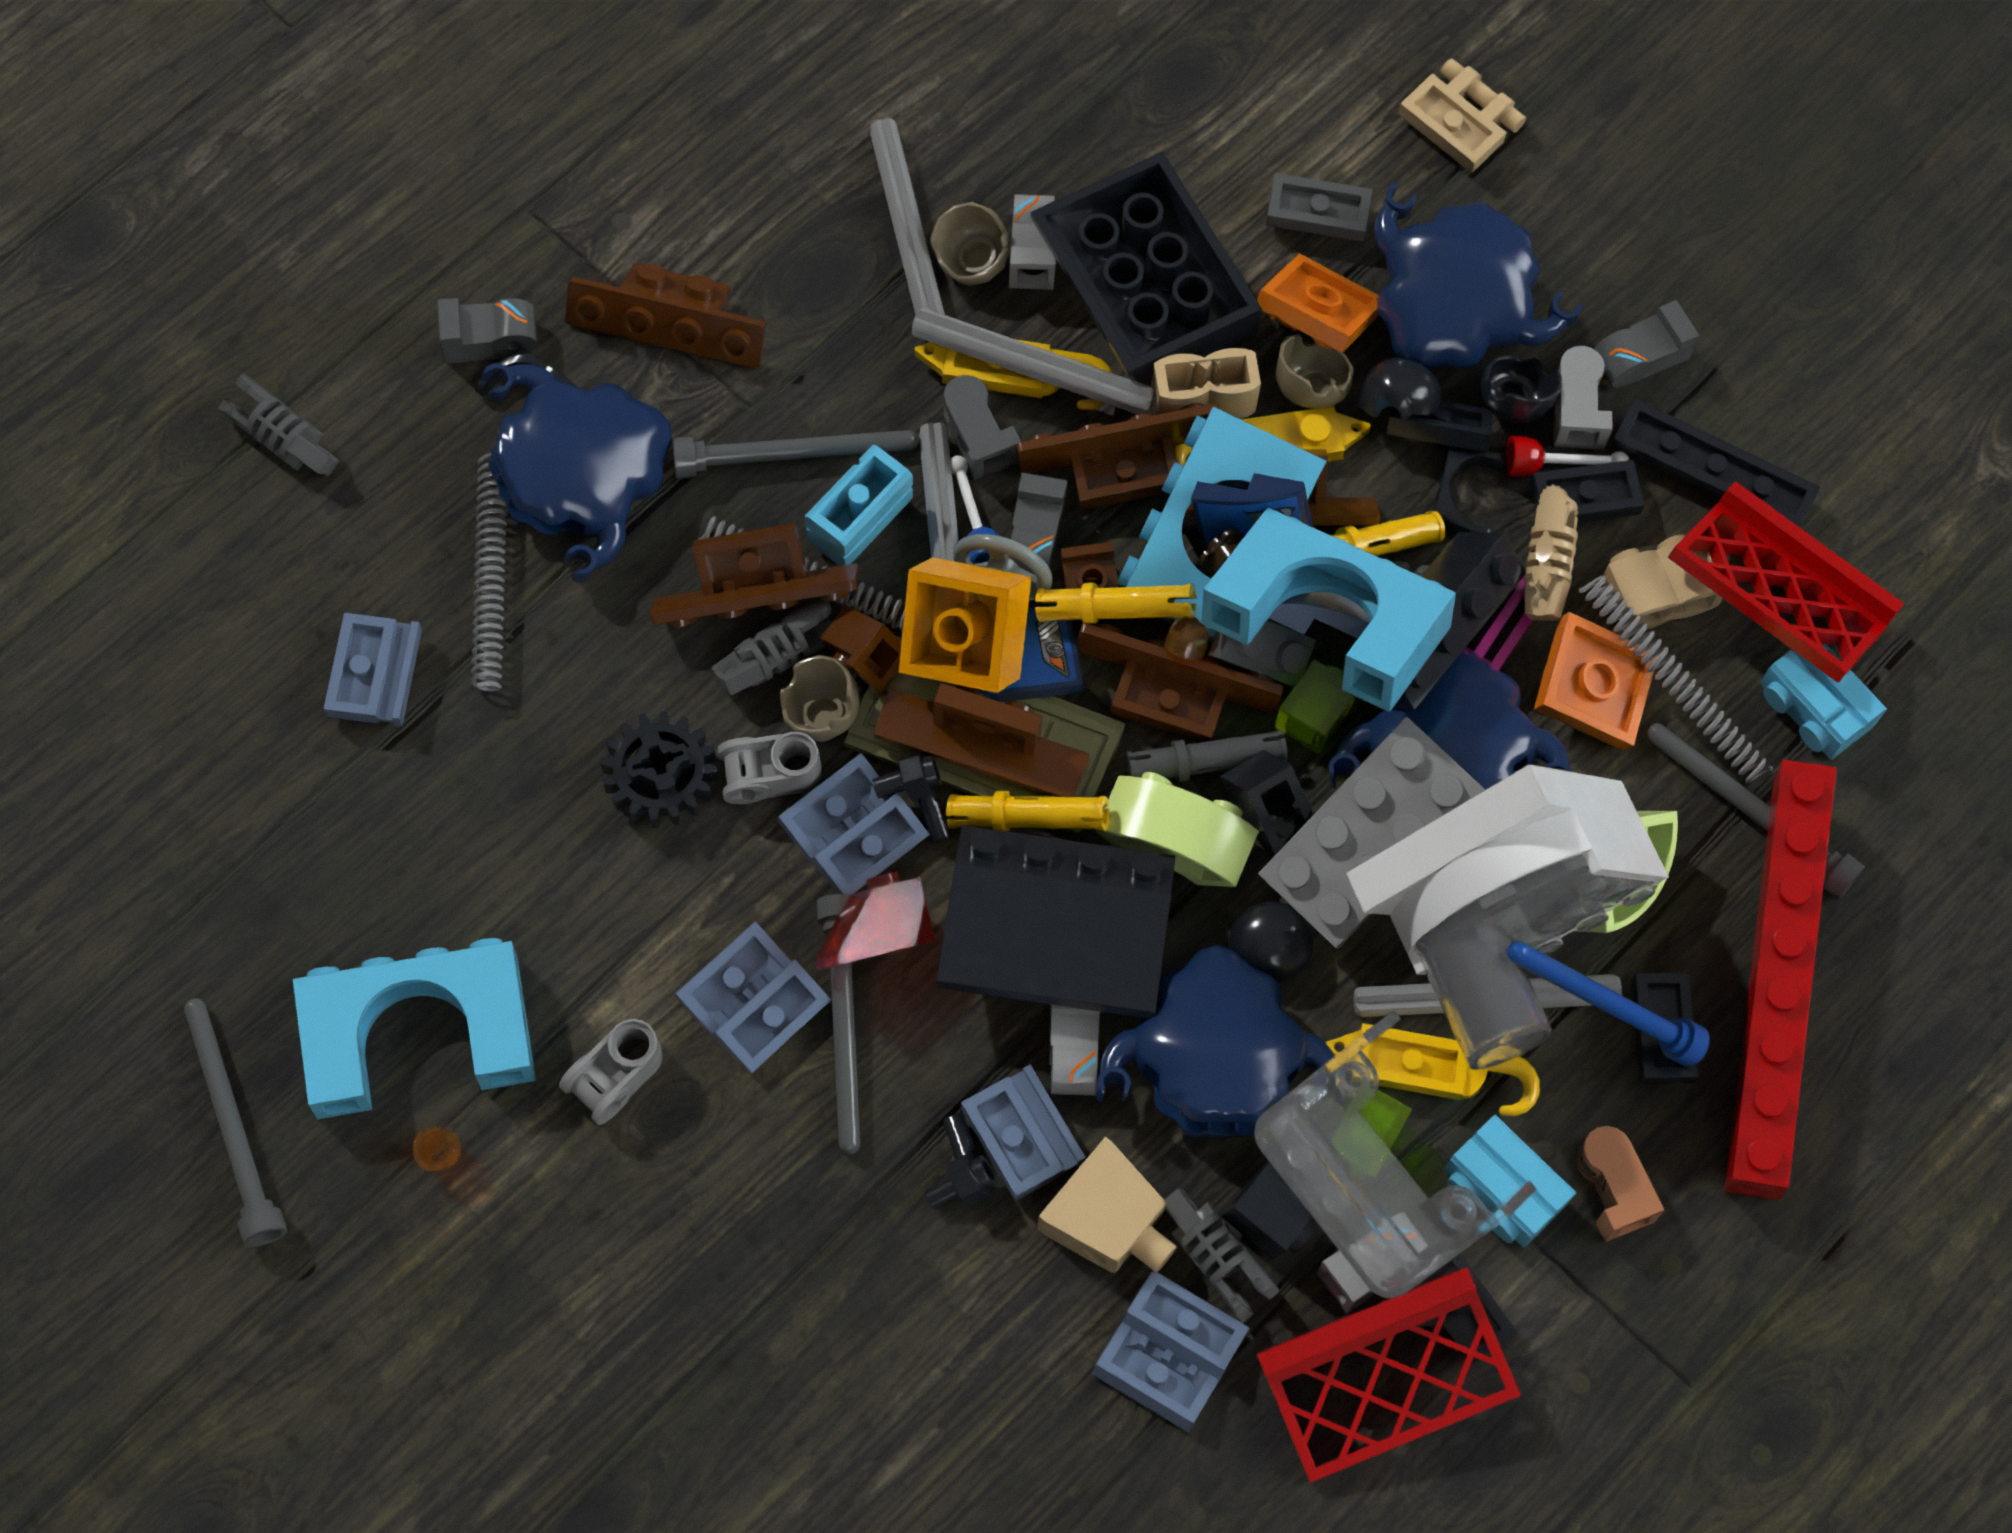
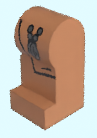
M1610 1126L1597 1127L1591 1131L1577 1152L1576 1162L1578 1170L1584 1178L1594 1183L1605 1207L1596 1224L1604 1241L1607 1242L1655 1223L1664 1211V1208L1625 1133Z

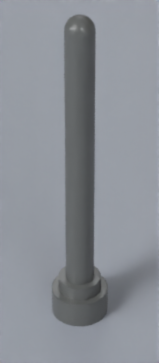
M912 430L706 446L704 441H694L693 436L673 438L676 479L697 477V472L707 471L706 466L864 454L873 444L885 452L907 451L917 447L919 437Z
M1655 723L1648 727L1646 735L1652 744L1768 832L1770 806L1664 725ZM1827 851L1823 888L1839 900L1857 880L1866 866L1849 853L1844 857L1837 851L1834 854Z
M834 894L817 899V923L823 926V933L829 935L839 1148L843 1153L854 1154L859 1150L861 1141L850 934L856 931L855 924L860 922V900L854 895Z
M193 998L185 1004L184 1011L244 1205L240 1210L241 1219L237 1222L244 1246H263L279 1240L287 1234L288 1230L281 1209L274 1207L273 1201L266 1200L206 1004L201 999Z

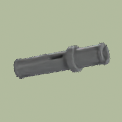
M1276 730L1271 733L1231 737L1186 745L1184 740L1172 741L1171 747L1137 752L1128 751L1125 753L1127 776L1141 778L1144 772H1152L1166 779L1176 778V781L1180 783L1189 781L1192 775L1231 770L1263 750L1286 762L1288 754L1284 733L1282 730Z

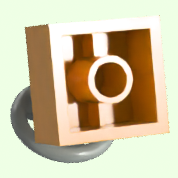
M974 534L964 537L956 544L953 551L954 561L932 557L909 569L899 673L999 693L1020 679L1029 600H1035L1037 589H1050L1053 578L1046 562L1038 554L1021 543L997 535ZM975 550H988L990 558L988 562L973 564L969 558V553ZM1008 555L1024 563L1034 574L1019 568L1013 560L1009 559Z

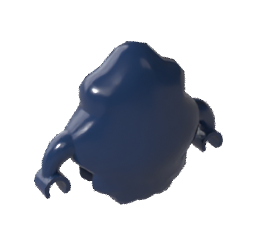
M1393 183L1389 186L1383 206L1376 217L1374 227L1375 241L1378 249L1385 256L1390 282L1383 288L1377 298V306L1380 317L1389 329L1393 351L1399 358L1413 360L1425 368L1445 366L1467 369L1475 367L1479 363L1488 347H1498L1514 343L1525 346L1543 344L1558 336L1564 328L1571 326L1576 321L1582 309V303L1580 302L1574 312H1562L1558 304L1564 291H1559L1554 296L1548 309L1549 318L1536 319L1533 317L1534 301L1531 289L1539 275L1540 267L1532 252L1531 234L1523 227L1516 225L1507 215L1495 211L1489 205L1480 201L1467 206L1443 207L1437 212L1432 222L1414 224L1401 231L1397 226L1396 219L1401 220L1410 215L1416 201V194L1412 195L1408 203L1398 204L1393 200L1399 183Z
M500 363L490 364L483 371L481 382L496 378L504 383V386L496 387L490 392L489 399L491 401L501 402L506 399L513 385L523 386L529 391L522 411L510 414L502 419L496 444L491 452L492 456L488 466L493 479L497 483L499 496L507 505L508 512L514 522L530 525L545 535L558 534L568 529L585 537H597V543L593 550L587 545H574L569 548L564 558V562H569L576 558L586 562L587 568L577 570L572 576L574 582H585L590 578L593 570L611 562L622 549L626 538L625 523L629 516L632 502L654 495L664 481L663 463L672 443L671 425L657 408L634 399L621 386L607 382L599 384L590 390H583L575 385L558 380L552 372L540 366L517 364L507 367Z
M1467 650L1461 652L1415 710L1393 708L1390 712L1383 710L1372 721L1352 728L1344 736L1338 746L1336 756L1330 760L1328 766L1331 787L1335 789L1336 778L1340 774H1353L1360 766V762L1357 759L1358 756L1369 752L1372 754L1391 732L1408 717L1485 790L1527 765H1534L1536 759L1546 762V768L1573 771L1570 768L1568 754L1558 737L1548 730L1538 728L1519 709L1521 689L1511 676L1493 669L1476 653Z
M1216 945L1198 951L1183 966L1166 972L1160 977L1155 1016L1149 1019L1144 1018L1135 1028L1125 1030L1113 1038L1101 1060V1073L1096 1084L1095 1096L1099 1102H1102L1105 1091L1104 1085L1114 1083L1120 1087L1122 1091L1121 1101L1124 1103L1130 1090L1131 1080L1128 1073L1122 1067L1126 1063L1134 1061L1138 1072L1155 1087L1154 1100L1157 1109L1177 1123L1186 1136H1208L1217 1139L1231 1136L1245 1138L1252 1137L1264 1122L1282 1112L1284 1101L1289 1095L1288 1084L1300 1073L1304 1064L1313 1067L1319 1073L1310 1096L1315 1106L1320 1104L1322 1088L1329 1087L1337 1093V1106L1340 1107L1347 1094L1348 1084L1344 1076L1340 1074L1338 1062L1325 1041L1314 1034L1305 1032L1282 1010L1283 996L1281 985L1271 975L1253 968L1235 951Z

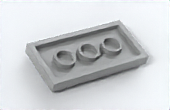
M1406 717L1258 874L1335 948L1339 949L1372 914L1363 912L1346 873L1484 792L1485 789Z

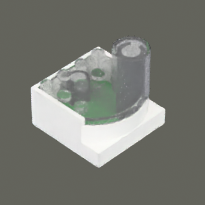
M1530 764L1346 873L1364 913L1390 915L1416 974L1428 976L1468 1066L1473 1070L1498 1065L1526 1053L1547 1040L1553 1032L1524 968L1511 962L1507 956V949L1511 943L1520 941L1546 955L1563 946L1562 937L1576 929L1579 932H1585L1602 925L1609 919L1608 911L1622 903L1625 907L1645 901L1654 895V885L1669 878L1622 781Z

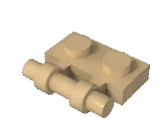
M1451 58L1440 71V74L1450 83L1448 85L1432 73L1400 103L1398 115L1469 172L1473 173L1504 143L1507 132L1499 127L1498 124H1504L1515 133L1525 123L1526 117L1514 108L1515 101L1503 92L1499 95L1481 82V74L1470 66L1462 67ZM1467 96L1470 97L1473 101L1480 105L1483 108V110L1480 112L1477 108H1475L1464 98H1466Z

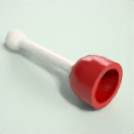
M1510 436L1505 451V456L1508 458L1505 470L1508 477L1524 478L1532 476L1542 468L1544 463L1597 465L1628 461L1629 457L1621 451L1614 452L1611 456L1545 453L1543 446L1535 439Z

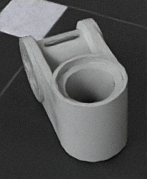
M789 732L757 738H735L721 743L717 749L718 758L724 761L727 786L722 791L723 799L731 804H750L768 798L804 794L818 786L822 778V765L816 742L809 735L802 732ZM795 756H803L810 760L800 770H789L784 767L786 761ZM743 765H745V769H746V776H744V777H743V773H742V766H743Z
M629 1019L620 1022L589 1053L582 1056L567 1070L559 1083V1088L567 1094L572 1092L593 1112L591 1119L597 1125L606 1123L625 1106L630 1097L661 1066L663 1053L656 1033L643 1020ZM641 1039L649 1043L648 1051L640 1059L628 1060L622 1057L623 1048L630 1041ZM589 1083H593L602 1094L598 1093Z

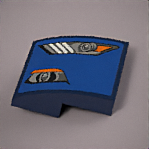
M1254 473L1248 490L1197 481L1191 497L1204 551L1207 550L1209 543L1215 537L1231 528H1237L1241 532V538L1243 539L1267 507L1286 516L1294 517L1302 523L1313 527L1305 484L1301 481Z
M1057 603L1028 606L1020 679L999 693L977 689L984 697L998 702L1082 693L1083 680L1071 620L1039 622L1036 617L1035 607H1055Z

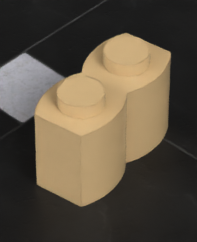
M1228 348L1213 352L1205 358L1194 354H1175L1156 361L1151 381V387L1154 389L1152 401L1154 415L1178 411L1180 408L1193 403L1204 405L1217 403L1220 410L1240 420L1252 415L1256 411L1261 386L1255 352L1242 348Z
M1675 535L1664 540L1658 545L1657 550L1639 552L1638 549L1632 548L1618 553L1610 560V564H1608L1603 575L1606 576L1603 586L1609 583L1613 584V589L1608 595L1615 591L1620 592L1616 602L1622 599L1627 600L1623 610L1634 607V612L1630 618L1635 615H1641V620L1637 626L1647 623V629H1650L1672 619L1691 617L1720 605L1722 597L1667 558L1685 535ZM1690 550L1705 562L1713 563L1709 552Z

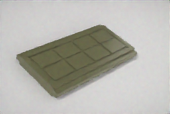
M898 670L881 694L868 686L861 701L857 717L848 730L844 747L900 768L899 760L901 758L916 754L917 752L878 740L874 737V728L888 692L891 689H895L934 702L941 683L952 687L956 684L899 673ZM1055 696L1015 700V702L1030 707L1035 714L1043 716L1041 738L1089 754L1088 765L1076 797H1097L1121 740L1126 723ZM935 759L942 784L972 796H994L996 791H1009L1011 796L1050 797ZM1060 829L1078 837L1082 832V829Z

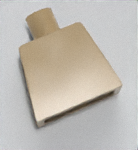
M1106 1136L1038 1218L1037 1230L1043 1235L1112 1273H1116L1131 1254L1157 1273L1177 1248L1176 1245L1153 1228L1164 1213L1165 1201Z

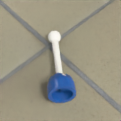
M962 456L952 457L950 459L952 474L957 478L973 528L967 536L974 534L1000 536L993 529L982 526L966 475L968 470L967 460ZM975 550L969 553V558L973 564L988 562L990 558L988 550Z

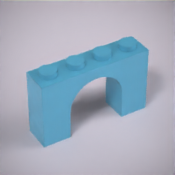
M1212 407L1207 420L1197 415L1184 444L1193 448L1185 466L1174 462L1161 489L1170 494V497L1162 513L1152 508L1139 537L1148 541L1140 559L1129 556L1117 581V584L1123 587L1186 585L1193 583L1196 588L1197 599H1177L1175 603L1190 602L1191 604H1197L1195 617H1160L1158 619L1210 644L1214 640L1216 630L1201 624L1203 589L1211 578L1204 575L1194 566L1185 551L1182 540L1183 518L1186 510L1192 504L1191 497L1197 481L1248 490L1253 474L1256 473L1304 482L1308 499L1326 463V460L1215 407Z
M1267 507L1203 589L1201 624L1245 645H1249L1275 609L1284 601L1294 596L1309 592H1327L1348 598L1367 613L1371 622L1346 654L1342 690L1390 712L1451 628L1456 592L1443 587L1438 582L1427 580L1396 566L1387 559L1379 558L1352 546L1341 538L1332 537L1302 523L1294 517L1286 516Z
M486 938L473 942L468 949L448 952L446 948H429L419 951L416 954V958L394 961L390 957H377L364 961L359 968L340 971L337 967H319L307 972V977L293 979L308 1105L317 1120L372 1110L365 1058V1045L369 1030L377 1017L389 1006L400 1000L415 996H430L445 1000L464 1014L468 1023L474 1072L481 1090L536 1081L518 957L512 941L502 942L498 938Z

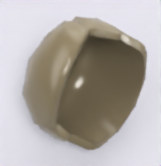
M975 202L953 205L938 217L931 234V246L942 270L951 280H956L959 284L967 286L986 283L1006 266L1011 249L1009 236L1000 218L991 208Z
M1300 334L1291 336L1281 344L1276 367V380L1282 394L1290 402L1304 408H1327L1338 404L1349 394L1354 368L1346 354L1335 349L1324 348L1317 343H1303Z
M822 655L807 658L796 663L793 666L794 676L787 688L780 690L782 715L786 725L793 732H802L809 735L814 741L820 742L833 739L849 729L855 721L860 707L857 683L850 671L838 659Z

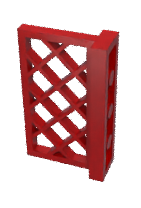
M1736 481L1727 489L1719 503L1673 548L1667 557L1837 683L1845 677L1864 653L1875 644L1905 604ZM1690 550L1709 552L1713 563L1705 562ZM1726 554L1741 556L1745 567L1730 565ZM1736 581L1752 583L1755 594L1747 593L1737 585ZM1768 585L1783 587L1787 598L1772 596ZM1779 612L1794 614L1798 625H1791L1780 617ZM1811 616L1826 618L1830 629L1816 628ZM1822 644L1837 645L1843 661L1841 662L1826 651Z
M1466 1267L1257 1353L1310 1483L1521 1396L1477 1294L1476 1286ZM1468 1304L1478 1325L1469 1348L1439 1336L1447 1313ZM1438 1317L1432 1333L1417 1327L1419 1324ZM1407 1329L1429 1338L1417 1370L1386 1357L1394 1335ZM1482 1336L1491 1357L1476 1351ZM1385 1339L1380 1354L1364 1348ZM1436 1341L1467 1354L1455 1385L1423 1373ZM1357 1351L1377 1360L1365 1392L1333 1379L1342 1356ZM1473 1357L1496 1367L1504 1389L1483 1398L1461 1389ZM1333 1360L1327 1376L1312 1370ZM1383 1363L1414 1376L1402 1407L1371 1395ZM1301 1373L1324 1381L1325 1383L1313 1413L1290 1404L1281 1382ZM1421 1379L1452 1392L1442 1415L1428 1419L1409 1411ZM1331 1385L1362 1398L1350 1429L1319 1416ZM1458 1395L1473 1400V1402L1453 1410ZM1368 1400L1399 1413L1391 1436L1376 1441L1356 1432ZM1294 1413L1309 1419L1304 1435ZM1406 1417L1421 1422L1400 1432ZM1316 1422L1347 1435L1339 1457L1319 1466L1315 1465L1307 1446ZM1353 1438L1368 1444L1348 1453Z

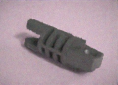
M245 373L241 374L235 382L244 394L255 399L260 404H258L250 416L240 406L226 400L221 402L217 410L266 446L293 469L298 471L304 463L316 473L329 476L340 460L318 443L324 434L293 412Z
M817 597L781 618L780 623H773L754 634L755 638H748L734 648L732 653L712 666L719 685L729 695H733L747 687H755L773 678V674H780L789 667L794 666L798 663L799 658L805 659L824 648L826 644L821 639V636L833 622L829 620L823 622L831 614L832 608L829 601H822L820 597Z
M1176 1189L1164 1199L1166 1210L1179 1226L1171 1234L1242 1323L1253 1315L1248 1301L1236 1290L1229 1279L1243 1270L1252 1281L1255 1289L1261 1295L1266 1296L1267 1299H1272L1280 1292L1210 1202H1207L1200 1208L1183 1189Z

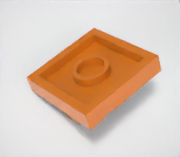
M1300 253L1260 290L1257 298L1262 311L1271 314L1270 318L1292 331L1300 330L1311 336L1318 345L1327 349H1335L1341 353L1379 316L1377 306L1379 295Z
M1568 612L1559 618L1533 710L1555 718L1576 730L1625 751L1635 744L1654 671L1648 672V667L1657 657L1646 664H1641V659L1649 650L1639 656H1634V651L1640 646L1639 644L1633 648H1627L1629 639L1620 640V635Z

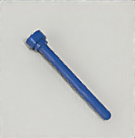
M1516 941L1509 945L1507 956L1511 962L1657 1039L1663 1054L1683 1066H1693L1706 1054L1710 1039L1708 1031L1703 1026L1688 1018L1667 1020L1523 942Z

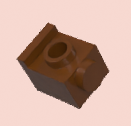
M1113 542L1062 548L1060 574L1063 589L1081 588L1084 583H1101L1098 588L1119 587V584H1117L1118 576L1114 560ZM1099 619V622L1096 624H1110L1113 620L1117 619ZM1071 620L1072 626L1081 625L1083 620Z
M844 605L821 636V639L829 650L835 652L833 658L838 659L850 671L853 677L857 678L860 676L874 691L881 694L899 670L901 641L884 624Z

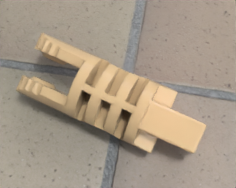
M1552 484V486L1549 487L1547 485V488L1543 489L1538 500L1539 505L1537 506L1535 525L1531 528V541L1528 548L1529 555L1526 562L1527 569L1524 575L1525 614L1531 620L1558 621L1561 617L1572 581L1571 573L1574 567L1573 559L1578 539L1576 531L1578 518L1576 516L1579 513L1577 511L1579 507L1567 495L1564 489L1559 485L1556 487Z

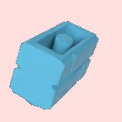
M873 444L861 456L859 465H853L805 515L806 539L838 566L851 564L913 499V488L911 487L913 485L912 473L880 447Z
M1822 644L1826 651L1842 662L1827 644ZM1790 650L1774 662L1760 682L1764 687L1763 693L1769 705L1779 713L1787 712L1800 726L1799 734L1804 743L1815 752L1823 751L1830 760L1834 759L1853 742L1870 731L1887 710L1851 670L1837 683L1794 650Z
M1496 1115L1492 1116L1451 1157L1444 1168V1171L1450 1176L1447 1184L1455 1195L1467 1204H1471L1475 1200L1490 1215L1487 1222L1491 1229L1505 1242L1512 1243L1516 1240L1523 1248L1566 1207L1576 1194L1555 1171Z

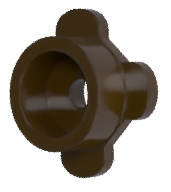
M1231 528L1215 537L1209 543L1207 550L1199 558L1201 567L1203 569L1211 568L1214 576L1241 542V532L1237 528Z

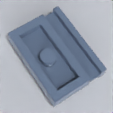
M344 613L323 708L326 716L378 724L379 721L392 722L394 726L402 727L422 634L420 623L411 621V624L399 623L396 619Z
M1031 1065L1023 1068V1071L1012 1077L1008 1076L961 1102L963 1113L1015 1202L1061 1177L1064 1172L1073 1167H1079L1086 1159Z

